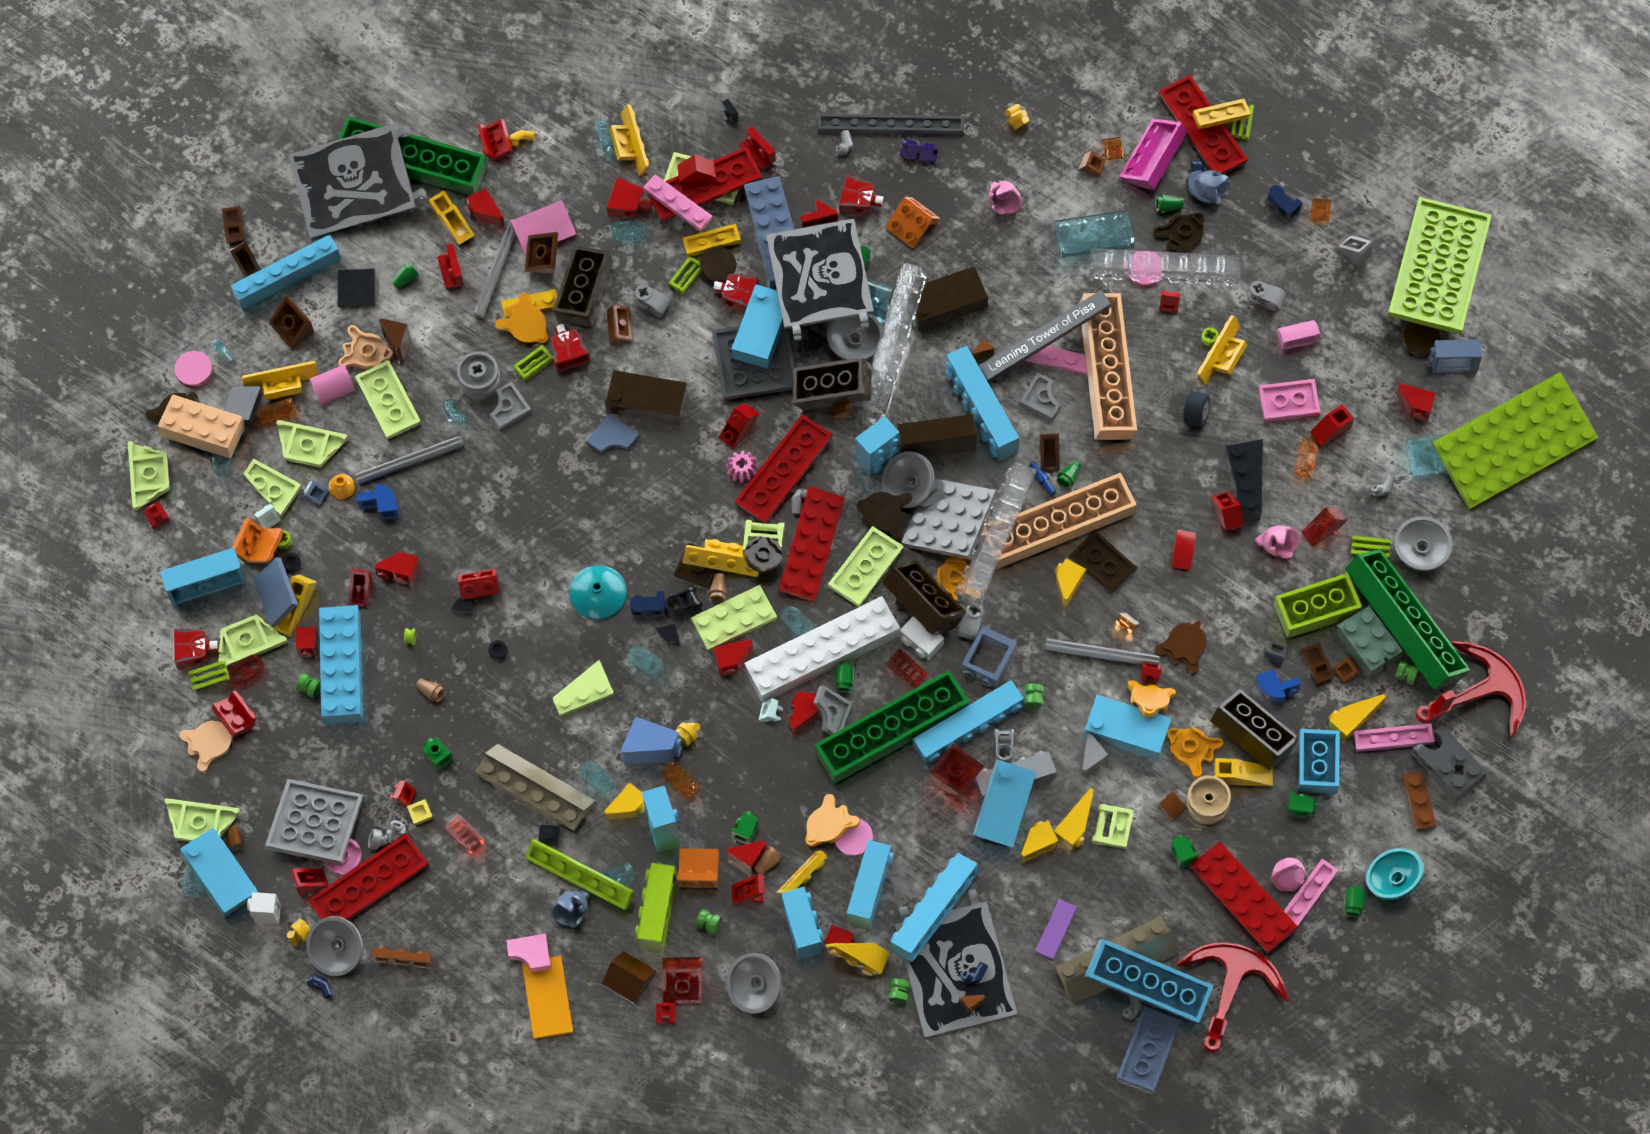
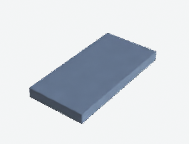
M1144 1006L1116 1080L1154 1094L1182 1020Z

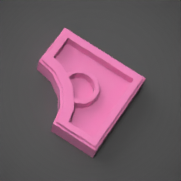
M546 934L507 940L509 960L524 962L529 966L531 972L551 969Z

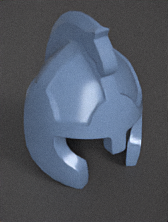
M1198 170L1190 173L1188 188L1198 200L1206 203L1220 204L1221 196L1228 191L1231 181H1228V176L1223 175L1221 172L1213 170L1202 172Z
M587 890L568 891L561 895L550 911L554 921L563 926L577 927L587 913V899L590 897V892Z

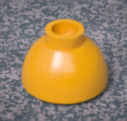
M346 474L334 476L329 483L330 494L339 500L351 497L355 491L353 479Z

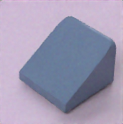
M313 480L308 483L300 497L319 507L329 490Z

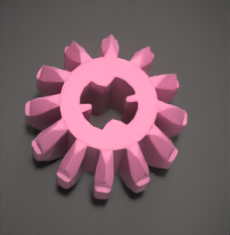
M741 450L739 455L734 452L733 457H729V463L726 464L728 476H733L734 482L740 479L741 483L744 482V479L750 482L751 476H754L756 474L755 470H758L756 457H751L750 452L744 455L743 450Z

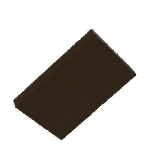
M1096 530L1069 555L1071 561L1085 568L1086 574L1110 595L1137 570L1135 564Z

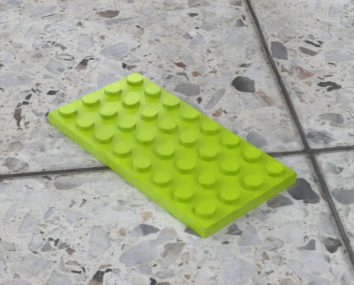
M1419 197L1388 316L1461 335L1492 215Z
M1559 372L1433 441L1431 444L1468 509H1471L1599 437L1562 373Z

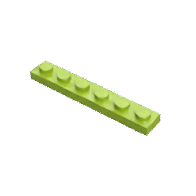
M535 839L531 840L525 855L526 859L624 910L628 908L634 890Z

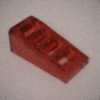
M900 648L885 663L890 670L914 688L928 674ZM899 657L901 661L898 664L894 663ZM905 662L908 665L902 670L900 667ZM912 667L914 670L908 675L906 672ZM916 672L920 673L915 680L912 679Z
M459 814L444 826L469 854L473 853L485 842L484 838ZM460 821L461 824H459V825L453 830L451 827H452L456 822ZM464 826L465 829L461 833L457 834L456 832H458ZM469 831L470 834L462 839L461 837ZM474 836L475 839H473L469 844H467L466 842Z

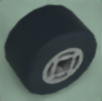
M1190 391L1183 411V421L1185 424L1203 427L1206 424L1210 410L1209 394Z

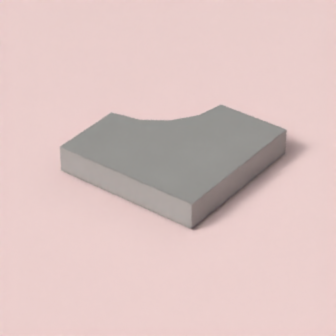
M1037 373L1021 398L1019 405L1052 422L1061 408V404L1052 394L1054 381Z
M511 381L496 390L498 404L489 415L499 431L530 414L532 410Z
M824 685L819 686L813 704L819 708L822 714L823 724L821 730L832 735L844 728L852 702Z

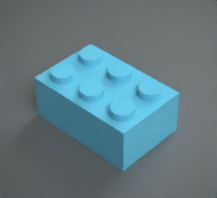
M885 416L855 438L856 462L869 477L881 473L888 462L900 453L899 431Z
M1300 729L1298 736L1297 792L1337 794L1339 788L1340 731Z
M801 887L781 893L782 906L798 959L801 960L821 954L824 938L821 929H817L819 927L815 910L811 911L813 910V903L810 892L806 893L805 888Z

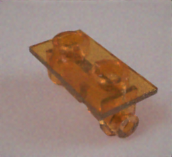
M286 398L259 407L256 414L262 426L296 415V410L292 398Z
M1310 435L1309 439L1302 438L1299 441L1297 454L1304 457H1297L1295 465L1297 475L1307 473L1310 478H1312V472L1316 467L1315 455L1319 450L1318 443L1312 435Z
M676 760L673 762L668 761L665 764L666 768L661 774L687 800L701 788L700 784Z

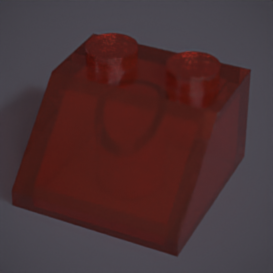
M953 743L929 772V781L944 792L961 797L983 770L984 765Z
M664 957L662 959L663 1003L703 1004V957Z

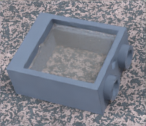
M1435 340L1434 346L1430 348V355H1428V366L1432 367V374L1477 373L1482 359L1481 340Z

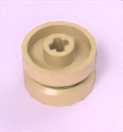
M1206 775L1197 778L1188 790L1186 808L1189 815L1200 824L1212 825L1219 823L1225 818L1231 802L1230 789L1222 779L1216 776Z

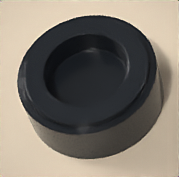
M288 553L282 558L286 572H296L301 566L300 557L295 553Z
M496 640L489 645L488 652L493 660L500 661L506 658L508 648L503 641Z

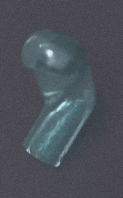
M452 399L445 401L444 411L448 418L466 422L468 414L459 412Z

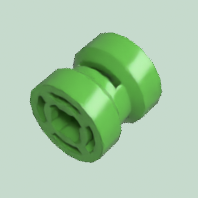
M1401 660L1394 678L1398 680L1403 679L1407 684L1413 685L1418 669L1416 666L1411 667L1407 662Z
M306 673L300 676L296 684L297 691L301 693L306 692L312 698H315L321 689V680L317 678L312 679Z
M1040 684L1025 685L1024 693L1026 698L1024 699V706L1033 709L1043 707L1042 694L1044 693V687Z
M702 909L695 927L699 929L704 928L708 933L714 935L722 917L711 915L709 911Z
M898 978L891 979V992L888 994V1000L899 1004L907 1003V990H909L910 982Z

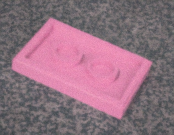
M562 200L511 221L525 256L527 254L528 235L558 232V242L576 235Z
M1315 379L1258 386L1264 422L1321 415Z

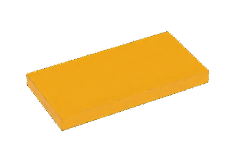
M561 956L550 957L551 969L531 972L529 966L522 962L534 1040L574 1033Z

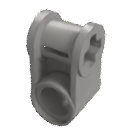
M1255 281L1250 286L1248 300L1253 304L1277 312L1280 310L1286 292L1279 287L1268 285L1262 281Z
M640 285L635 290L637 305L658 317L663 316L672 302L667 295L654 290L648 285Z
M974 601L968 604L959 627L958 636L971 640L976 639L984 616V608L981 603Z
M994 729L996 760L1007 763L1013 762L1014 729L1010 731ZM1006 753L1009 757L1002 758L1000 754Z

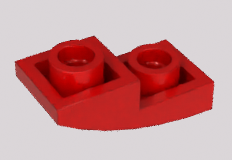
M1177 529L1171 567L1190 571L1196 533Z

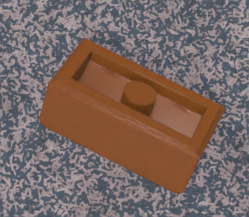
M612 305L607 310L609 343L632 342L630 308Z

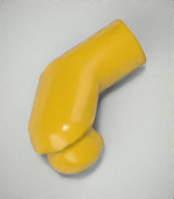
M520 130L509 136L511 146H518L519 140L522 139L534 141L535 132Z

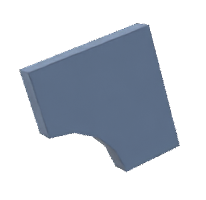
M609 413L586 440V443L602 454L607 449L613 447L629 450L640 436L639 433Z

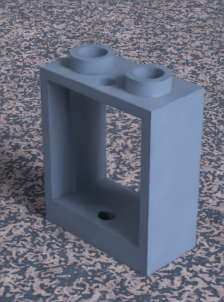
M982 626L962 663V672L969 678L975 677L981 680L986 686L991 687L992 685L997 687L1017 649V642ZM981 641L1006 652L995 675L970 663Z

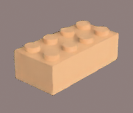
M172 395L158 424V429L163 438L231 459L245 429V424L242 416Z

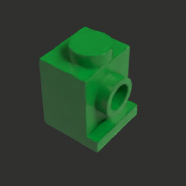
M437 737L434 740L430 738L424 742V748H422L423 755L437 771L453 759L451 752Z
M1291 790L1287 815L1311 819L1312 812L1316 813L1317 801H1314V797H1310L1308 794L1295 795V791Z
M746 811L741 818L738 817L735 827L731 830L732 838L746 844L751 843L759 825L757 816L752 812Z
M1181 834L1172 839L1170 849L1179 868L1189 865L1198 859L1199 854L1194 852V845L1191 840H1187L1186 835Z

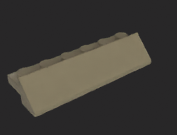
M498 744L485 753V758L475 771L476 775L492 783L493 787L557 824L561 823L573 831L576 830L582 819L587 817L596 803V800Z
M1162 916L1109 941L1159 963L1179 955L1172 932L1169 931ZM1095 948L1055 967V971L1073 1006L1109 989L1107 986L1084 977Z

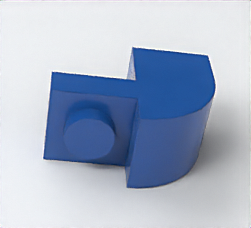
M376 484L375 492L364 491L361 494H357L359 508L377 506L380 520L399 517L395 495L387 486Z
M1274 669L1256 675L1255 678L1259 694L1265 701L1271 704H1284L1285 695H1295L1301 686L1299 677L1280 683Z

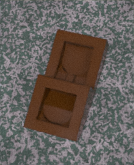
M241 207L223 208L222 214L226 243L245 241Z
M1320 642L1300 649L1316 684L1335 677Z

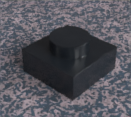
M729 99L722 102V115L726 120L729 119L734 124L739 121L738 111Z
M540 825L538 841L549 847H558L560 826Z

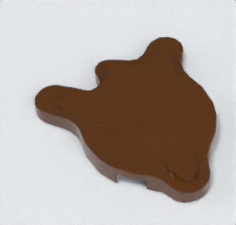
M1193 620L1192 622L1181 623L1175 626L1167 640L1155 647V653L1159 656H1168L1174 665L1184 661L1188 672L1196 674L1199 670L1198 659L1204 653L1207 644L1203 622Z

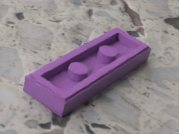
M1060 899L1058 900L1037 945L1036 954L1052 961L1054 960L1077 910L1076 906Z

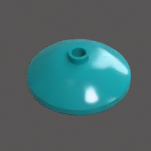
M596 565L583 569L574 577L570 585L569 597L573 608L581 616L591 620H603L614 616L621 610L626 601L627 588L624 579L616 570L607 566ZM600 586V589L595 590L594 587Z
M1390 849L1377 856L1370 864L1366 874L1367 886L1378 898L1384 900L1403 898L1412 893L1421 883L1424 876V864L1419 855L1410 849Z

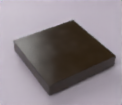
M687 543V545L699 547L694 544ZM683 552L673 573V578L708 591L718 570L683 563Z

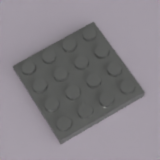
M740 326L712 330L724 400L793 390V368L795 366L788 329H785L784 326L768 369L732 359V346Z

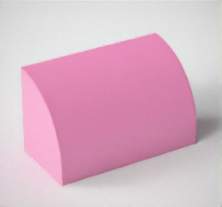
M1314 320L1276 329L1282 350L1318 342L1320 337L1318 326Z
M345 364L310 379L320 405L355 391Z

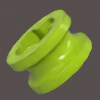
M1211 327L1204 329L1201 337L1202 343L1209 347L1213 346L1216 338L1219 336L1218 331ZM1207 334H1210V336H1213V340H1210V338H1207Z
M283 530L282 539L285 536L287 541L279 543L277 545L279 549H287L292 543L289 532Z
M405 628V645L411 643L412 646H415L416 628L412 630Z

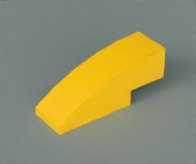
M444 190L428 200L429 206L458 245L475 236L456 205H453Z

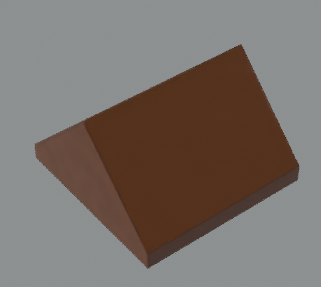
M558 232L528 235L525 272L554 275Z
M285 296L269 324L290 348H294L312 335L314 329L311 321L289 296Z
M381 318L379 324L383 337L400 365L405 362L411 343L408 325Z
M622 951L611 961L602 985L636 1004L657 971Z

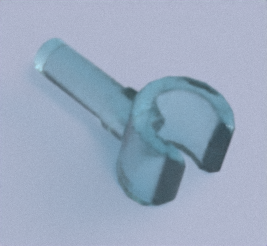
M215 339L211 342L215 352L221 349L231 360L234 359L235 356L226 349L221 339Z

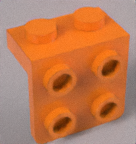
M245 519L232 548H235L238 558L245 563H269L274 557V552L282 539L284 531L281 528H262L251 519Z

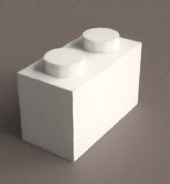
M914 616L900 629V640L902 643L914 648L915 653L919 657H925L928 661L944 645L943 636L939 633L935 635L928 633Z
M252 892L251 899H248L247 910L250 911V916L253 917L255 923L279 925L281 904L277 895Z

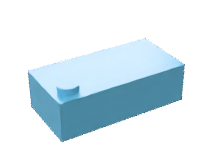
M755 284L732 346V359L768 369L784 326L777 290Z
M235 548L160 571L172 605L246 582Z
M1096 695L1085 728L1084 738H1087L1088 733H1092L1100 743L1159 761L1170 728L1171 718L1160 714L1146 717L1142 715L1138 707Z
M996 760L973 831L974 836L1013 848L1034 782L1035 771Z
M665 785L642 792L646 818L657 853L680 847L676 824L679 817L677 810H672Z
M214 827L180 848L181 857L224 918L248 903V899L252 897V892L258 893Z
M868 840L847 910V925L871 930L889 864L891 865L894 853L891 852V845Z

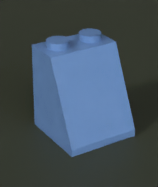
M635 717L621 749L623 764L641 765L674 762L675 758L680 756L683 748L679 732Z

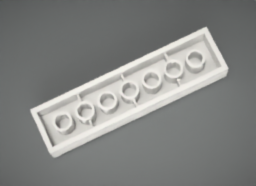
M881 596L744 663L745 672L763 703L834 669L840 662H849L900 637V627L884 598Z

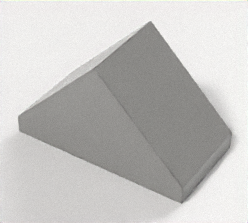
M1350 236L1338 248L1358 267L1371 256L1373 242Z
M1092 733L1087 734L1082 776H1087L1108 761L1107 752Z

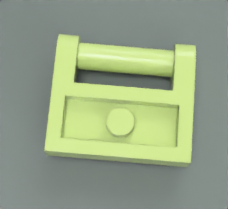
M746 520L743 553L747 543L759 536H762V538H772L782 548L785 523L767 524ZM759 530L777 532V535L751 533V531Z
M1100 804L1098 806L1099 816L1095 835L1092 836L1091 843L1126 849L1134 810ZM1107 814H1113L1108 837H1103Z

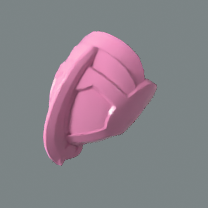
M1008 181L993 182L991 184L989 201L993 205L992 209L1000 215L1018 211L1022 200L1017 188Z
M1274 526L1254 540L1258 546H1263L1271 555L1291 558L1293 551L1299 544V533L1291 527Z
M1295 858L1282 859L1277 862L1273 869L1271 882L1281 891L1294 892L1305 882V868Z

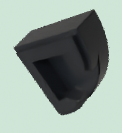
M461 597L458 598L452 605V612L471 615L474 598L464 600Z
M675 624L656 628L661 639L671 644H680Z

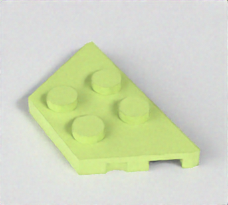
M277 420L283 457L287 461L321 468L348 440L347 434Z
M128 441L133 510L137 511L170 491L168 455L166 452L153 450L147 446L142 447Z
M256 614L220 630L218 662L225 661L227 668L284 645L288 641L285 636L279 634L275 628L265 623Z
M165 798L175 838L180 841L191 842L213 827L218 835L222 837L240 814L239 808Z

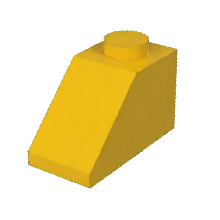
M1065 559L1063 564H1058L1055 573L1062 604L1067 607L1083 581L1086 569Z
M629 782L604 811L605 818L608 820L634 818L639 813H644L642 792Z
M1039 821L1030 828L1021 853L1022 863L1058 847V839L1049 821Z

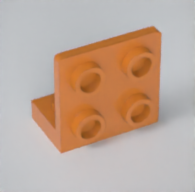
M904 197L885 228L908 246L915 248L929 225H937L940 218L914 198Z
M681 848L679 850V872H677L678 887L718 888L719 850Z

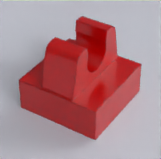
M1162 291L1159 310L1178 313L1180 293Z
M160 502L152 504L143 511L153 529L170 520Z
M1143 663L1141 669L1142 683H1145L1146 678L1151 676L1154 679L1153 685H1156L1161 676L1162 666Z
M399 781L398 784L394 785L396 790L394 795L390 794V798L403 807H407L411 804L416 789L406 781Z
M656 1003V1025L676 1024V1003Z

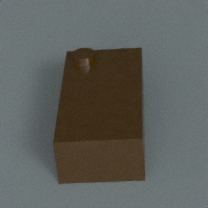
M574 245L553 308L557 321L593 327L613 265V259L609 251Z
M975 266L905 290V302L918 331L988 307V296Z
M862 357L793 368V404L802 411L871 400V364Z
M613 370L605 402L606 412L680 426L688 394L687 382Z
M973 414L898 424L900 453L912 451L928 457L976 450V429Z
M917 560L893 566L882 583L931 635L955 629L966 613L959 603Z
M1240 688L1218 706L1210 720L1211 723L1269 771L1291 753L1299 739L1296 734Z

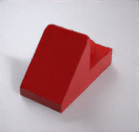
M816 199V212H808L800 216L802 228L838 222L837 210Z
M756 874L732 884L733 904L762 902L763 895L765 894L764 875Z

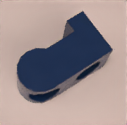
M1274 185L1269 189L1267 198L1269 204L1286 221H1289L1301 211L1302 202L1298 198L1293 201L1285 194L1283 187Z
M657 591L656 597L636 595L630 599V610L635 616L666 615L664 591Z

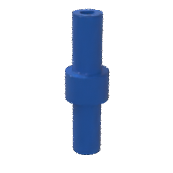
M1032 462L1029 467L1036 475V480L1040 485L1044 486L1050 496L1054 495L1056 490L1049 482L1050 478L1045 472L1041 471L1036 462Z

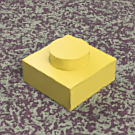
M425 799L407 806L415 826L433 819Z

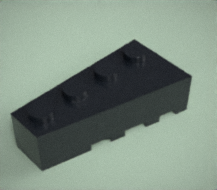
M1263 439L1228 445L1225 447L1224 457L1235 499L1241 507L1243 522L1258 521L1262 513Z

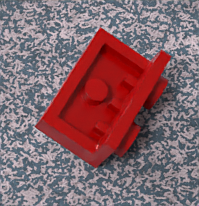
M499 119L487 126L481 123L477 125L479 130L478 137L483 145L482 152L486 157L497 161L513 153L504 120Z

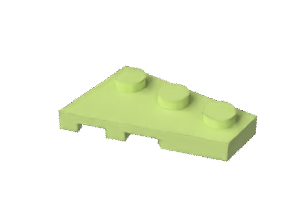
M255 459L251 461L243 473L249 483L274 507L281 518L302 488L298 482Z
M600 660L553 697V702L560 717L614 696Z

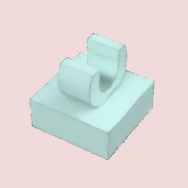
M271 504L254 514L262 528H271L281 521Z
M773 698L764 701L759 720L765 723L770 720L774 722L781 720V717L776 715V711H783V708L778 706L779 701Z

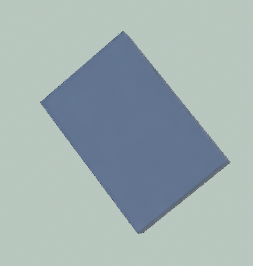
M277 557L254 579L269 624L273 627H276L298 605L281 558Z

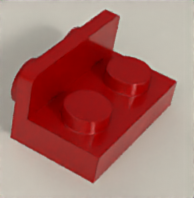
M751 126L746 129L747 138L739 144V148L747 147L757 167L763 171L776 161L775 150Z
M453 243L446 245L447 252L437 256L446 289L464 285Z
M496 569L458 575L462 600L499 593Z
M236 690L231 692L229 698L214 703L211 708L232 737L251 730L256 721L254 712L249 709L243 697Z

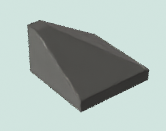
M1270 641L1265 654L1277 667L1281 668L1289 647Z

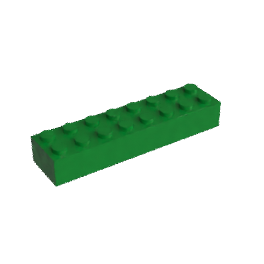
M347 116L338 140L383 126ZM413 134L409 137L398 139L408 178L467 195H472L478 191L488 166L486 155Z
M1381 549L1357 555L1345 568L1350 579L1354 581L1361 594L1366 597L1372 609L1377 612L1384 625L1389 628L1395 640L1400 643L1407 656L1411 658L1418 671L1423 674L1434 691L1457 684L1470 671V668Z
M950 670L814 744L815 753L834 784L908 744L913 741V738L969 706V700Z

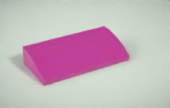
M1153 118L1121 172L1120 179L1139 187L1154 190L1188 132L1182 122Z

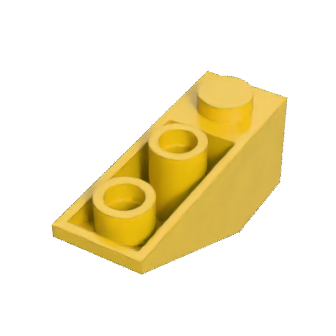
M1215 758L1214 776L1222 779L1227 785L1273 787V768L1269 771L1266 767L1257 763L1238 759Z
M834 943L825 945L826 948L831 950V954L846 959V963L851 966H858L864 974L869 976L881 974L890 955L889 951L876 943Z

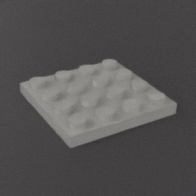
M934 478L932 491L927 499L916 507L901 542L904 547L971 560L997 498V491Z
M287 779L265 849L342 865L364 799L363 794Z

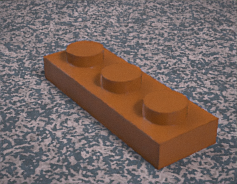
M1422 770L1403 774L1402 779L1416 831L1436 828L1437 824Z
M379 946L378 949L372 948L371 957L376 962L432 968L433 965L432 956L424 951L410 953L406 949L394 951L388 947Z

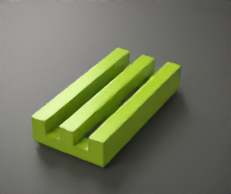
M1254 105L1248 106L1251 115L1248 118L1246 135H1242L1244 119H1241L1239 134H1235L1237 121H1233L1231 131L1233 138L1249 140Z
M689 256L669 281L668 286L673 287L675 291H679L680 294L684 295L701 274L700 267L697 268L699 261ZM691 262L694 263V264L691 266V268L685 273V275H684L683 278L679 281V283L676 284V281L680 278V276H681V275L684 273V271L688 268V266L691 264Z
M541 345L513 365V369L517 371L518 375L525 382L552 363L554 357ZM544 352V354H542V355H541L540 357H538L537 359H534L532 362H530L529 365H527L526 367H524L522 370L520 369L522 366H524L525 364H527L529 361H531L533 358H535L536 356H538L540 353Z
M1352 536L1350 556L1369 552L1355 550V548L1366 550L1381 549L1385 551L1384 554L1389 560L1391 540Z
M219 661L188 672L189 676H191L190 681L193 683L192 689L195 691L230 680L225 661ZM222 666V669L196 677L197 674ZM222 673L224 674L222 677L201 684L197 682Z

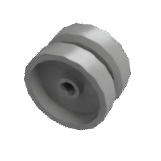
M480 351L469 353L460 360L457 366V376L463 393L469 398L476 400L491 397L500 385V374L495 359L488 353Z

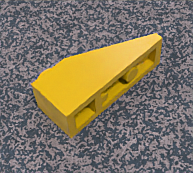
M302 575L292 576L290 584L298 605L274 627L277 632L289 637L292 636L311 600L316 581Z
M1382 694L1342 707L1339 711L1335 710L1328 718V728L1340 731V739L1346 742L1353 735V732L1357 731L1385 703L1386 696Z
M1092 788L1086 792L1054 830L1058 841L1071 851L1075 847L1079 848L1085 840L1083 837L1094 792Z

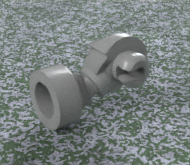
M398 820L391 821L385 835H383L381 830L373 829L369 837L368 848L377 850L381 846L391 844L404 835L406 831L404 824Z

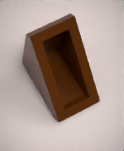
M246 241L229 250L233 263L244 278L261 270Z
M1059 433L1040 434L1039 453L1041 471L1060 470Z

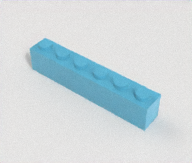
M328 235L231 285L232 292L243 310L340 260L339 250L331 236Z
M1012 680L913 738V747L925 764L935 762L940 758L941 754L946 751L947 753L953 751L961 742L966 743L970 741L976 733L985 732L991 724L995 722L1000 723L1006 718V715L1021 710L1024 705V698Z
M959 853L948 861L946 869L943 873L938 874L932 888L929 887L926 890L922 901L915 905L910 917L905 918L901 929L893 934L891 938L893 952L910 962L914 961L979 874L976 862Z

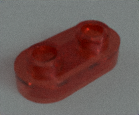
M249 656L228 670L230 684L242 686L260 675L264 670L262 659L258 656ZM253 665H257V666H258V667H257L256 669H254V670L251 669V667H252ZM240 675L241 678L236 680L235 677Z

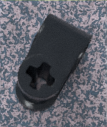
M695 587L687 588L680 593L669 596L665 601L666 615L673 619L697 611L703 606L702 601H699L696 595ZM671 605H677L678 608H677V609H671L670 606H671Z

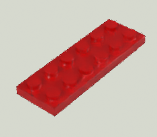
M1191 75L1159 90V96L1176 121L1182 122L1188 131L1186 136L1209 170L1221 172L1224 175L1247 163L1248 158L1224 124L1198 129L1192 115L1193 111L1210 107L1211 104Z
M744 147L714 160L716 179L679 183V177L676 176L665 182L698 206H702L744 188V184L760 181L763 178L749 149ZM647 194L661 222L678 216Z
M802 414L734 501L735 504L761 522L767 523L832 439L833 434Z
M810 485L808 486L778 591L811 602L816 600L845 497Z
M406 833L312 896L308 901L320 919L337 916L350 920L428 867L429 864Z
M1221 841L1217 842L1190 865L1194 873L1267 953L1271 952L1298 929L1294 921Z

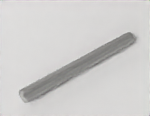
M513 219L509 221L474 310V316L483 318L516 236L511 224Z
M461 436L359 472L355 476L357 482L362 484L463 447L464 443Z
M1046 639L1045 649L1050 651L1139 665L1144 663L1159 666L1160 657L1156 655L1054 639Z

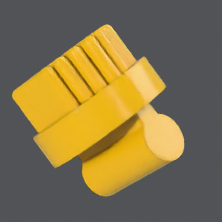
M1015 104L1005 111V114L1010 118L1007 121L1013 126L1014 130L1030 121L1025 109L1021 111L1019 104Z
M681 723L677 727L676 731L679 732L682 746H688L697 739L695 731L700 729L699 723Z
M299 919L289 927L291 931L287 933V938L293 947H296L299 941L305 943L311 929L304 920Z

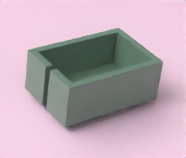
M1370 606L1337 625L1335 634L1368 679L1383 671L1384 666L1387 668L1401 659L1403 650Z

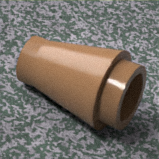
M721 573L714 575L708 593L710 600L714 603H722L727 598L725 575Z
M422 678L416 683L415 688L432 702H440L445 695V689L441 684L426 681Z
M772 846L768 849L765 848L754 869L763 875L780 862L779 859L782 855Z

